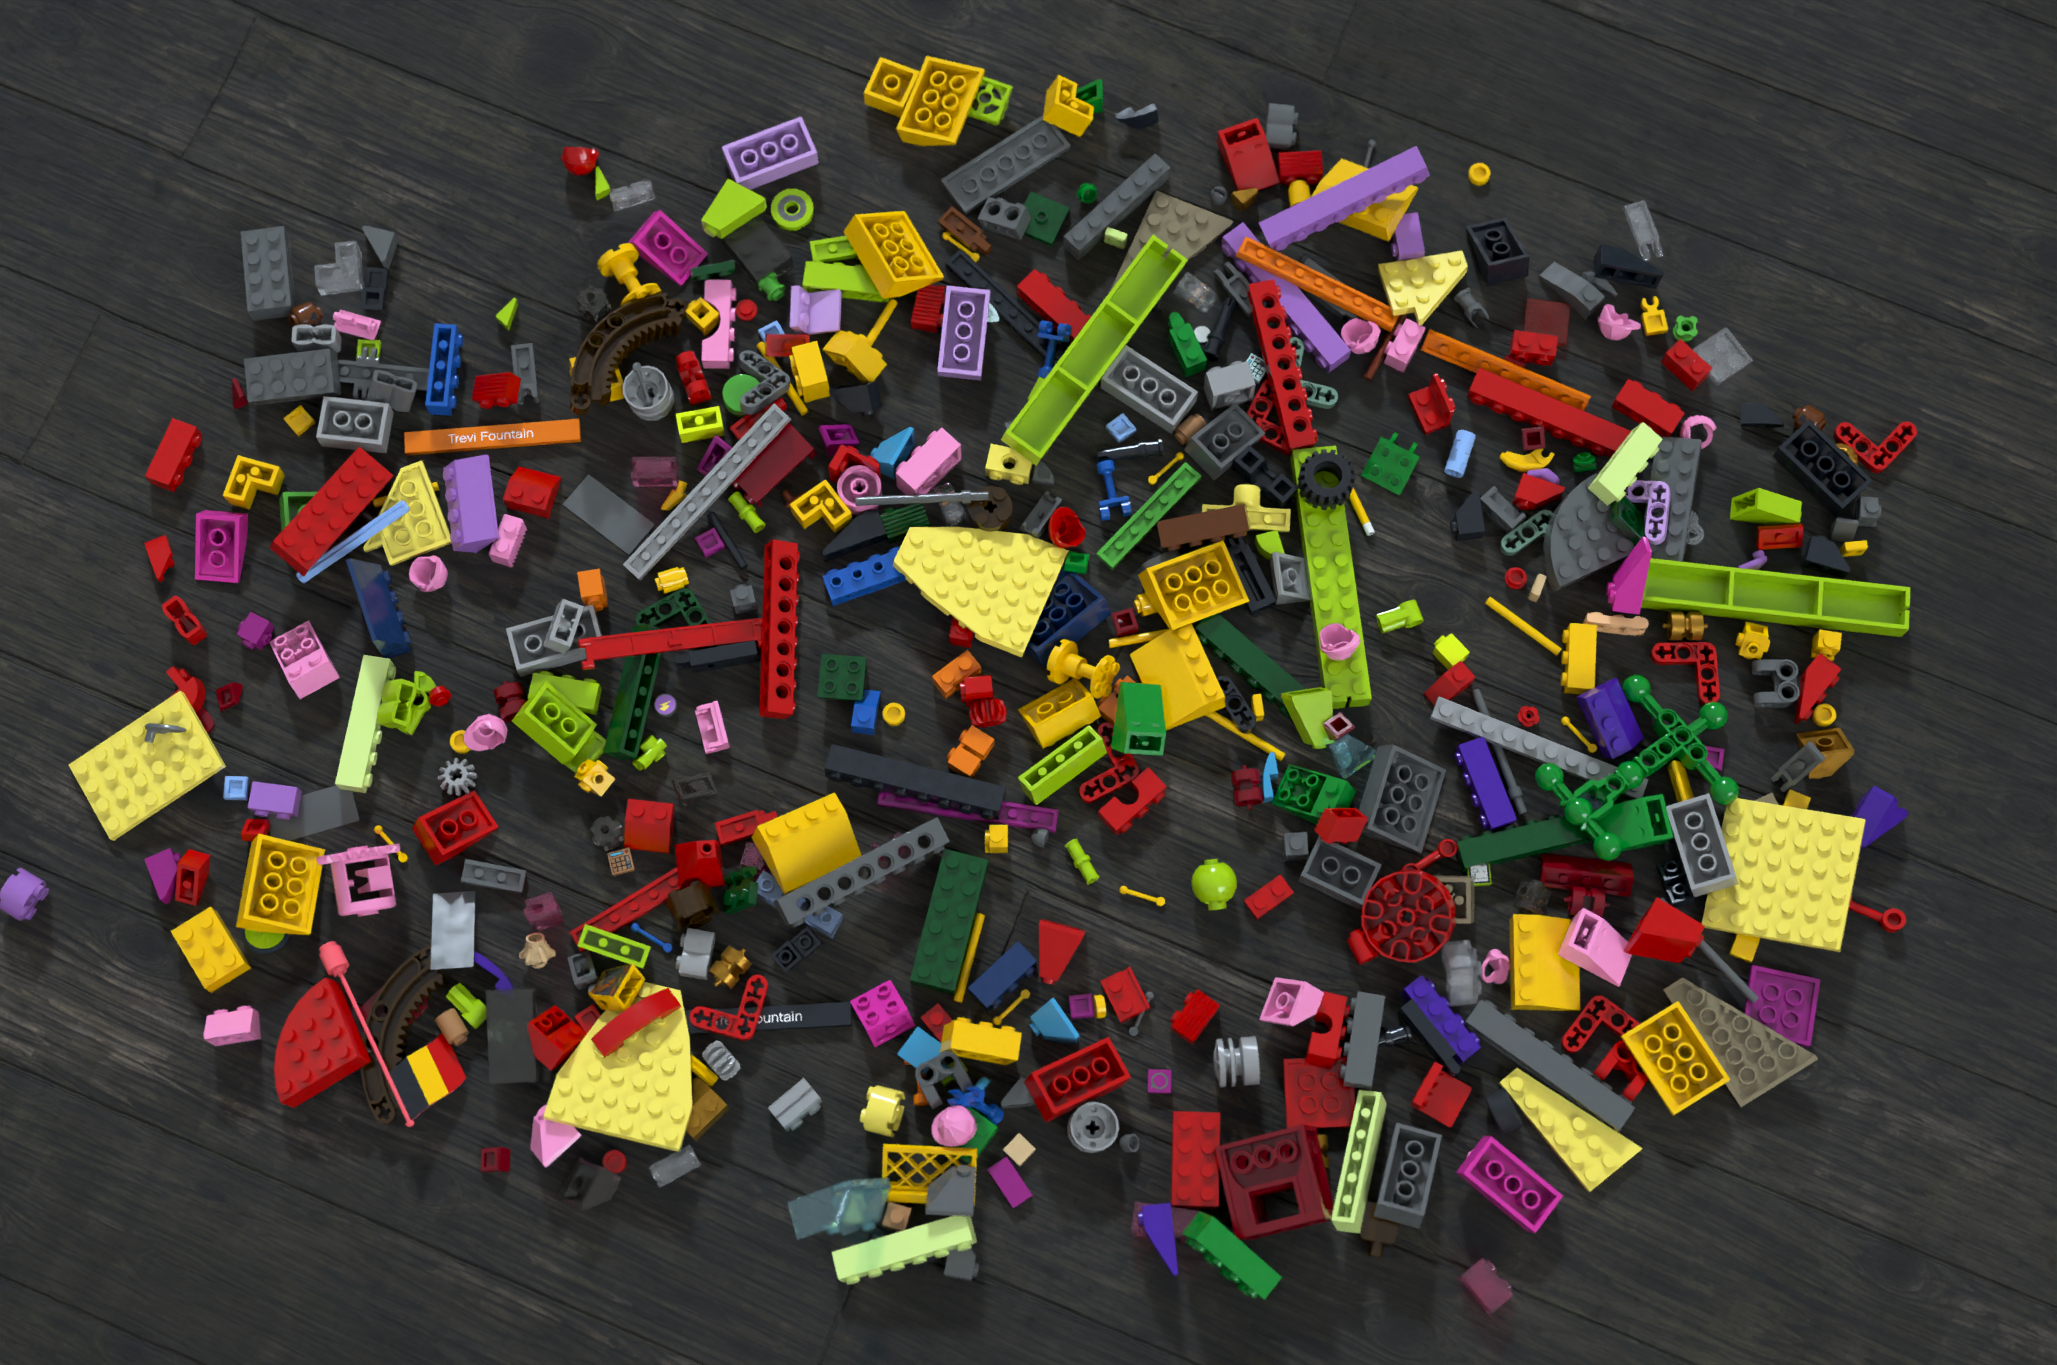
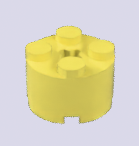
M879 1085L875 1087L870 1086L866 1097L869 1100L868 1105L861 1112L860 1122L864 1123L866 1131L894 1137L895 1135L892 1131L898 1130L904 1112V1106L900 1105L901 1099L905 1100V1092Z

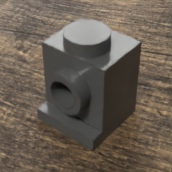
M1861 496L1854 504V520L1859 521L1858 526L1876 527L1877 519L1881 516V505L1878 503V498Z
M742 584L730 590L736 614L757 609L752 585Z

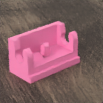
M718 701L696 707L695 713L705 753L709 754L730 748Z

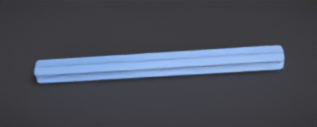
M401 500L328 550L304 577L297 572L298 579L305 583L409 512L408 504Z

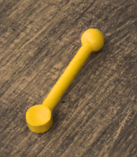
M948 232L943 233L942 238L944 240H949L969 255L974 262L979 260L978 253L969 251L954 240Z
M1178 452L1175 458L1155 476L1152 475L1148 478V483L1155 485L1157 479L1178 460H1183L1184 454Z
M1563 717L1561 723L1567 725L1588 747L1589 753H1595L1597 746L1590 744L1570 723L1568 717Z
M375 826L374 832L376 834H380L388 845L394 844L383 832L382 826ZM400 850L396 852L400 862L405 863L408 860V856L405 853H401Z
M1126 886L1119 888L1121 894L1127 893L1156 902L1157 906L1160 907L1165 904L1163 897H1151L1129 890Z
M1026 989L1022 990L1021 996L999 1017L993 1018V1023L1000 1025L1002 1019L1023 999L1029 998L1030 992Z

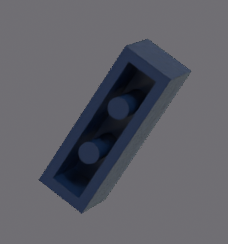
M1017 941L968 987V992L986 1011L990 1008L994 1010L1003 1002L1002 997L1007 992L1012 994L1020 986L1018 982L1024 976L1029 978L1036 971L1037 960Z

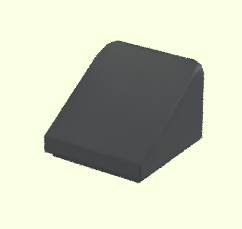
M1836 518L1831 525L1830 539L1832 541L1852 542L1859 521Z

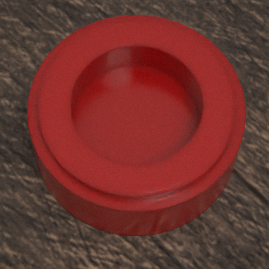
M611 1150L604 1155L602 1163L607 1172L618 1174L625 1169L627 1160L622 1152Z

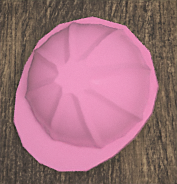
M1605 305L1600 317H1598L1601 332L1606 338L1611 340H1621L1628 336L1632 330H1638L1641 327L1640 323L1628 319V314L1618 315L1613 305Z
M1358 318L1348 321L1341 330V337L1344 343L1356 354L1369 353L1374 349L1380 334L1377 324Z
M434 555L418 557L414 560L409 570L410 581L422 592H431L443 587L448 577V571L439 557Z
M1339 623L1327 625L1320 632L1321 651L1330 659L1336 661L1350 658L1361 642L1357 633L1353 632L1352 629H1346Z
M494 715L478 716L465 731L464 742L471 750L483 751L494 749L497 745L505 743L508 729L505 722Z
M951 1106L940 1112L934 1119L932 1124L933 1137L941 1145H963L976 1134V1120L971 1112L963 1106Z

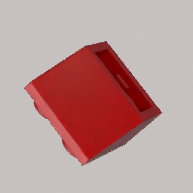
M556 1005L531 1020L527 1025L534 1056L550 1071L567 1061L587 1035L579 1025Z

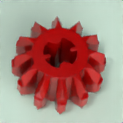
M997 698L982 699L969 706V718L971 724L975 727H993L1006 721L1007 711L1002 700Z

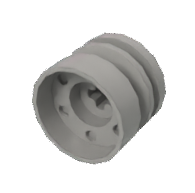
M641 366L640 372L650 396L649 398L653 400V405L650 407L645 405L646 399L637 373L634 370L624 380L623 395L634 414L640 419L647 421L659 420L672 410L674 392L665 375L660 370L651 366Z
M1256 1036L1240 1037L1239 1048H1234L1232 1039L1228 1038L1227 1049H1224L1222 1039H1216L1213 1059L1214 1071L1219 1087H1226V1077L1228 1076L1231 1087L1236 1085V1076H1241L1244 1086L1259 1085L1260 1069Z
M1098 1102L1086 1103L1074 1110L1067 1123V1134L1072 1145L1080 1151L1087 1153L1100 1152L1112 1145L1117 1138L1119 1130L1118 1118L1113 1110L1107 1105ZM1090 1122H1093V1126L1097 1127L1093 1135L1090 1134V1130H1086V1126L1090 1125Z

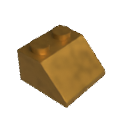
M698 1076L692 1080L693 1110L686 1132L697 1141L729 1109L727 1104Z

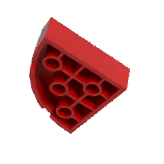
M325 977L298 1001L285 1022L276 1048L274 1072L280 1103L294 1108L371 1062L340 983Z

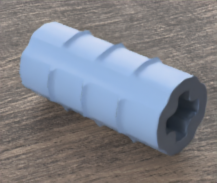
M1466 430L1457 431L1449 458L1446 461L1447 464L1444 470L1446 474L1457 478L1463 476L1476 437L1473 433Z

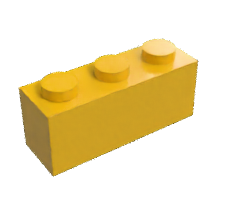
M1570 623L1567 629L1563 630L1562 642L1566 643V651L1562 652L1561 662L1565 664V672L1561 674V686H1564V693L1583 694L1595 688L1597 625Z

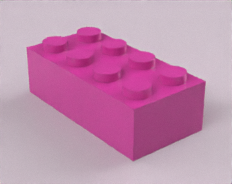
M1491 1136L1482 1137L1456 1172V1174L1527 1232L1536 1233L1563 1197L1562 1194Z

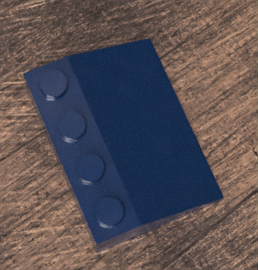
M347 559L346 562L372 642L384 658L389 659L410 652L409 644L412 643L408 630L404 631L402 624L405 623L402 611H397L395 604L399 603L395 590L391 591L389 584L392 583V579L388 570L384 571L379 564Z
M1065 565L1060 570L1026 647V652L1043 668L1047 667L1053 648L1055 646L1060 647L1061 640L1067 639L1076 643L1111 615L1105 598L1075 572L1064 571Z

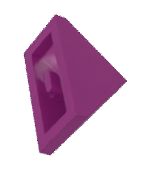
M851 424L821 425L819 427L820 439L828 457L835 455L841 444L846 447H854L859 444Z
M717 435L714 436L697 470L706 476L732 447Z

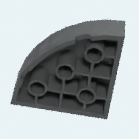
M1597 473L1582 481L1562 500L1553 512L1547 526L1543 552H1545L1544 566L1552 592L1625 560L1634 549L1633 543L1611 521V504L1607 506L1588 489L1597 477Z

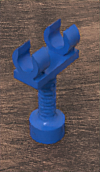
M1044 320L1040 322L1037 337L1049 339L1045 366L1039 368L1038 377L1046 378L1053 369L1052 364L1054 362V351H1056L1057 342H1070L1071 325L1060 323L1057 328L1058 336L1051 335L1053 322Z
M1106 460L1097 463L1098 474L1103 475L1108 494V500L1099 501L1098 503L1101 520L1110 519L1108 507L1121 505L1123 516L1131 515L1129 497L1117 498L1112 479V472L1115 471L1114 462Z
M978 1086L967 1088V1090L972 1091L962 1093L958 1089L949 1091L950 1094L954 1095L953 1099H947L951 1106L974 1107L984 1113V1117L994 1125L1003 1119V1109L995 1104H990L989 1106L985 1104V1091L980 1090Z

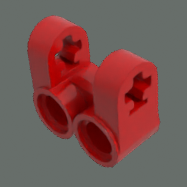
M686 351L676 357L677 369L690 405L693 406L711 400L710 391L693 351Z
M1624 1041L1617 1042L1594 1071L1596 1076L1604 1080L1612 1069L1622 1070L1630 1082L1622 1095L1629 1101H1632L1648 1081L1644 1071L1642 1070L1643 1073L1637 1070L1636 1067H1639L1641 1070L1642 1068ZM1618 1053L1622 1054L1623 1057H1624V1059L1621 1058V1057L1618 1055Z

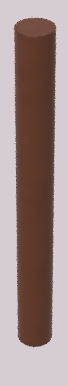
M1407 314L1399 315L1391 332L1388 331L1363 377L1365 380L1371 381L1386 355L1384 351L1389 341L1393 342L1395 338L1394 332L1399 323H1403Z

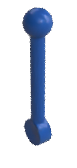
M637 923L631 925L633 932H639L660 945L666 953L672 951L670 943H663L642 930Z

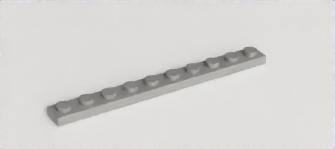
M773 404L623 565L641 581L791 421L790 417Z
M1442 697L1437 698L1430 717L1434 721L1477 738L1484 736L1487 742L1540 763H1554L1563 772L1585 781L1596 780L1598 782L1613 774L1617 769L1613 765ZM1645 778L1639 787L1631 790L1627 789L1624 794L1621 793L1620 795L1633 800L1642 798L1648 779ZM1608 785L1612 790H1617L1614 785Z

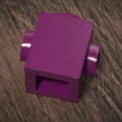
M250 612L246 620L239 624L237 635L242 640L241 644L251 650L254 647L261 650L263 646L270 642L274 626L270 621Z

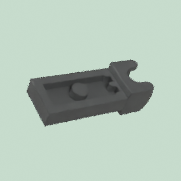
M533 343L511 345L514 375L521 378L517 403L523 405L524 397L528 394L532 395L535 403H539L540 396Z

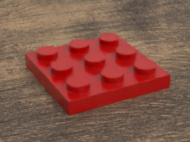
M1340 1057L1339 1061L1335 1060L1333 1068L1305 1062L1306 1058L1283 1059L1286 1129L1302 1124L1315 1126L1316 1129L1351 1128L1356 1106L1355 1088L1343 1086L1344 1079H1340L1341 1067L1347 1064L1348 1057Z

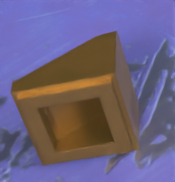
M1252 188L1233 192L1231 195L1232 204L1240 212H1243L1257 200L1258 189Z

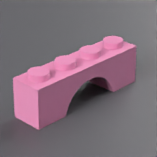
M705 280L704 300L719 313L721 322L714 335L702 340L703 368L730 369V361H734V348H730L731 341L735 340V329L731 328V322L735 321L736 318L735 308H732V301H736V288L732 287L731 280Z

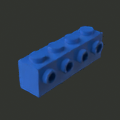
M434 324L425 402L430 415L452 416V408H456L454 389L458 388L459 377L456 375L457 367L460 368L461 366L459 347L463 346V334H460L457 325Z
M900 547L892 548L887 554L881 556L880 554L872 555L867 561L861 563H850L847 565V568L841 570H830L826 575L822 576L832 606L906 581L905 575L899 573L893 567L894 559Z

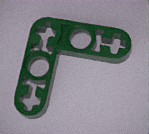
M687 588L679 589L641 610L636 616L637 625H645V623H642V618L646 616L648 619L651 618L649 620L650 624L655 627L661 626L680 614L683 615L688 626L703 625L705 623L711 624L694 593ZM682 595L689 597L688 600L691 608L688 609L684 601L680 602ZM669 605L672 607V611L668 615H662L659 612L660 607ZM654 610L656 611L657 617L659 618V620L657 621L656 618L653 617L654 615L652 611ZM694 612L702 615V619L697 623L689 620L690 615Z

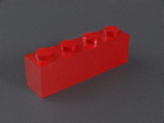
M1036 269L1017 285V295L1044 320L1053 322L1055 330H1057L1060 323L1071 325L1070 343L1074 341L1092 317L1089 314L1086 316L1075 301H1070L1060 287H1054L1047 275L1043 272L1039 273Z

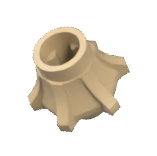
M541 933L528 935L525 947L519 953V958L526 960V965H532L536 969L543 968L547 964L548 959L556 956L555 950L550 948L544 935Z

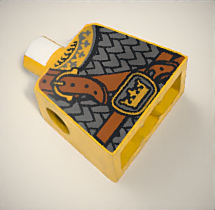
M634 964L608 969L601 974L596 984L589 986L588 993L601 1009L623 1012L632 1004L645 978Z

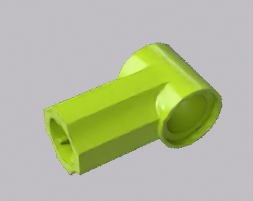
M1416 600L1406 601L1395 609L1376 615L1377 625L1382 634L1402 627L1411 628L1424 621Z
M416 689L415 699L411 704L412 713L408 725L397 728L408 735L414 734L424 713L431 707L429 697L423 690ZM423 697L424 702L421 705H414L417 698Z
M461 983L455 985L446 995L448 1000L475 1029L492 1014Z

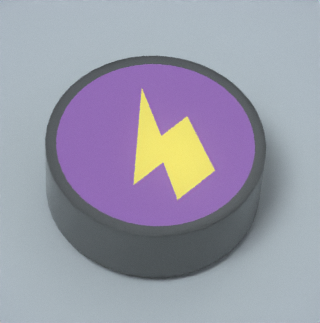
M661 694L656 698L654 708L658 715L670 717L677 710V702L672 695Z

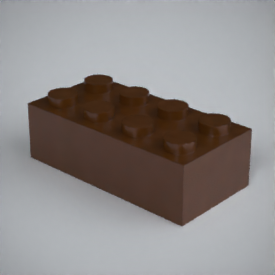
M1246 504L1157 522L1161 547H1167L1168 551L1181 549L1184 543H1189V547L1204 544L1203 540L1211 538V542L1225 540V535L1232 534L1233 538L1246 536L1247 531L1251 530Z

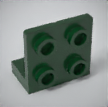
M821 654L818 698L862 701L865 673H867L866 657Z

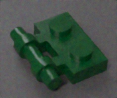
M734 260L691 268V279L703 281L710 279L712 276L724 277L731 275L735 270Z
M746 866L739 871L729 873L725 877V884L730 885V889L726 890L723 896V913L731 915L756 905L758 883L753 882L754 875L757 874L756 867Z

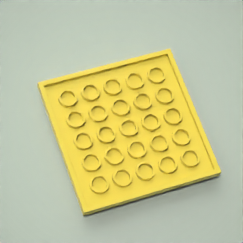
M1737 798L1733 803L1727 804L1721 830L1738 885L1708 893L1702 919L1704 928L1840 952L1866 820Z

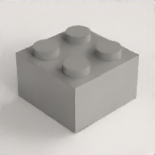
M1236 361L1227 367H1214L1206 372L1203 388L1210 410L1214 411L1232 406L1234 403L1240 404L1253 400L1256 384L1248 361Z

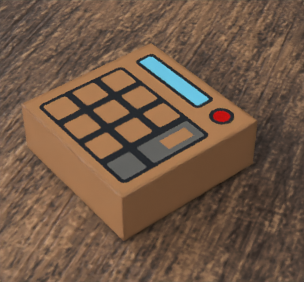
M630 848L607 853L613 876L635 871Z

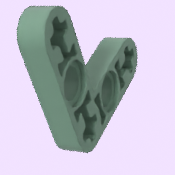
M1292 337L1290 339L1291 346L1294 344L1297 349L1296 367H1300L1304 344L1299 338ZM1280 363L1279 368L1285 370V363ZM1300 380L1302 388H1308L1312 392V396L1305 401L1307 405L1330 409L1337 402L1338 394L1335 389ZM1284 383V384H1288V385H1287V387L1289 388L1288 390H1293V386H1292L1291 384H1289V383ZM1317 391H1319V394H1318L1319 397H1318V399L1316 400V399H1314V398H1315V396H1316V394H1317ZM1326 394H1329V395H1330V396H1329V398H1330V401H1329V402H1326V401H1325L1326 399H1325L1324 396H1325Z
M1542 510L1505 535L1500 543L1501 552L1512 556L1542 535L1545 538L1548 525L1543 523L1539 528L1536 525L1540 523L1542 517L1544 519L1547 517L1551 519L1553 513L1549 510ZM1530 528L1534 533L1533 537H1524L1522 529ZM1518 537L1519 541L1515 543L1514 549L1511 547L1506 548L1507 540L1511 543Z

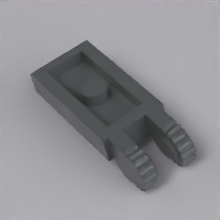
M1226 262L1224 268L1231 276L1230 279H1227L1218 269L1213 274L1230 297L1237 301V305L1245 315L1251 318L1252 312L1246 292L1250 283L1231 263Z
M1810 741L1779 768V771L1771 777V780L1773 782L1778 781L1784 775L1788 779V782L1784 783L1780 788L1784 793L1792 785H1796L1826 758Z

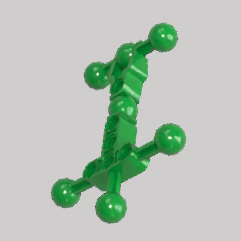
M1642 675L1629 676L1622 686L1626 699L1630 702L1640 703L1655 720L1653 729L1661 739L1642 751L1639 757L1636 756L1632 761L1621 763L1613 774L1598 782L1596 780H1589L1574 791L1573 794L1563 783L1564 777L1561 768L1554 763L1541 765L1536 770L1535 781L1542 790L1553 791L1561 801L1559 806L1564 807V815L1569 823L1580 826V831L1586 830L1594 840L1593 848L1597 857L1606 861L1616 859L1621 854L1622 842L1616 834L1604 832L1597 824V821L1609 813L1614 801L1621 793L1624 794L1627 789L1631 790L1639 787L1645 777L1650 776L1675 757L1687 769H1697L1711 785L1710 795L1715 802L1727 805L1737 799L1739 787L1736 781L1730 777H1721L1706 760L1708 755L1706 747L1696 737L1706 729L1716 730L1726 724L1728 712L1721 703L1713 701L1706 703L1700 710L1699 718L1687 726L1676 712L1671 709L1663 710L1650 695V683ZM1662 720H1666L1670 725L1664 724ZM1676 737H1681L1684 742H1680ZM1659 749H1664L1668 754L1662 753ZM1691 754L1697 755L1699 759L1693 758ZM1642 761L1649 762L1651 766L1645 765ZM1608 785H1614L1617 790H1612ZM1588 793L1592 796L1596 795V799L1602 801V807L1594 813L1590 802L1582 798Z

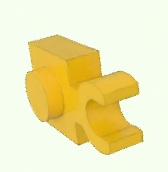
M1656 296L1652 299L1653 305H1648L1645 298L1641 301V308L1646 312L1641 315L1645 336L1667 333L1668 331L1664 310L1657 311L1659 301Z

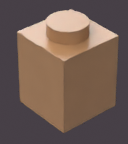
M889 1202L882 1223L883 1228L897 1232L907 1230L912 1209Z

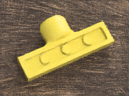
M1237 485L1234 489L1233 505H1202V512L1246 504L1251 530L1290 531L1291 509L1261 507L1260 488L1255 485Z

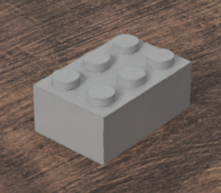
M324 396L316 438L323 447L356 450L358 447H361L364 451L387 453L394 412L389 403Z

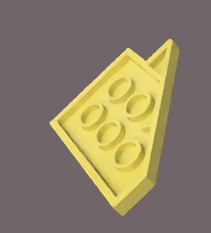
M1463 251L1378 264V272L1393 316L1415 313L1418 325H1422L1467 273V263Z
M422 460L400 469L379 515L401 500L408 504L409 512L369 538L363 548L367 553L383 546L391 566L452 543L450 531Z

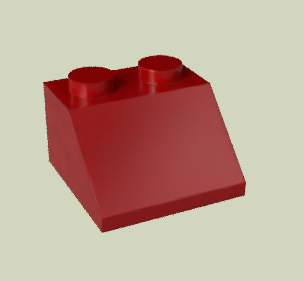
M519 466L509 479L503 501L509 509L549 518L562 478Z
M628 799L625 816L624 848L669 854L676 813L674 805L671 803Z

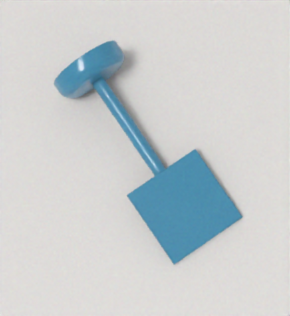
M917 1027L897 1055L917 1069L921 1063L927 1062L940 1054L941 1043ZM942 1062V1066H943L944 1069H946V1070L951 1069L950 1067H948L946 1064H944V1063ZM930 1068L924 1069L922 1073L925 1075ZM982 1077L973 1086H978L980 1090L985 1091L990 1080Z

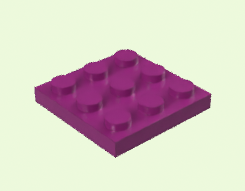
M1752 965L1750 967L1748 987L1759 999L1752 1004L1746 998L1743 1013L1797 1045L1810 1047L1821 979Z

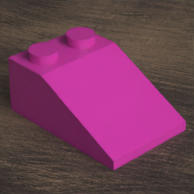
M661 210L653 212L628 242L635 246L642 259L680 286L690 276V269L697 267L708 254Z
M209 510L196 514L195 579L240 582L248 537V514Z
M1647 537L1641 538L1613 574L1611 583H1607L1606 595L1613 611L1640 614L1652 554Z

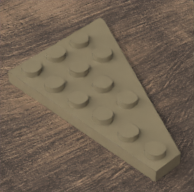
M1156 191L1112 288L1153 234L1169 245L1162 257L1166 259L1173 248L1189 260L1204 250L1209 243L1217 240L1218 236L1227 229H1231L1233 221Z
M1683 977L1663 989L1672 1004L1679 1001L1730 1078L1725 1084L1740 1107L1818 1060L1816 1055Z

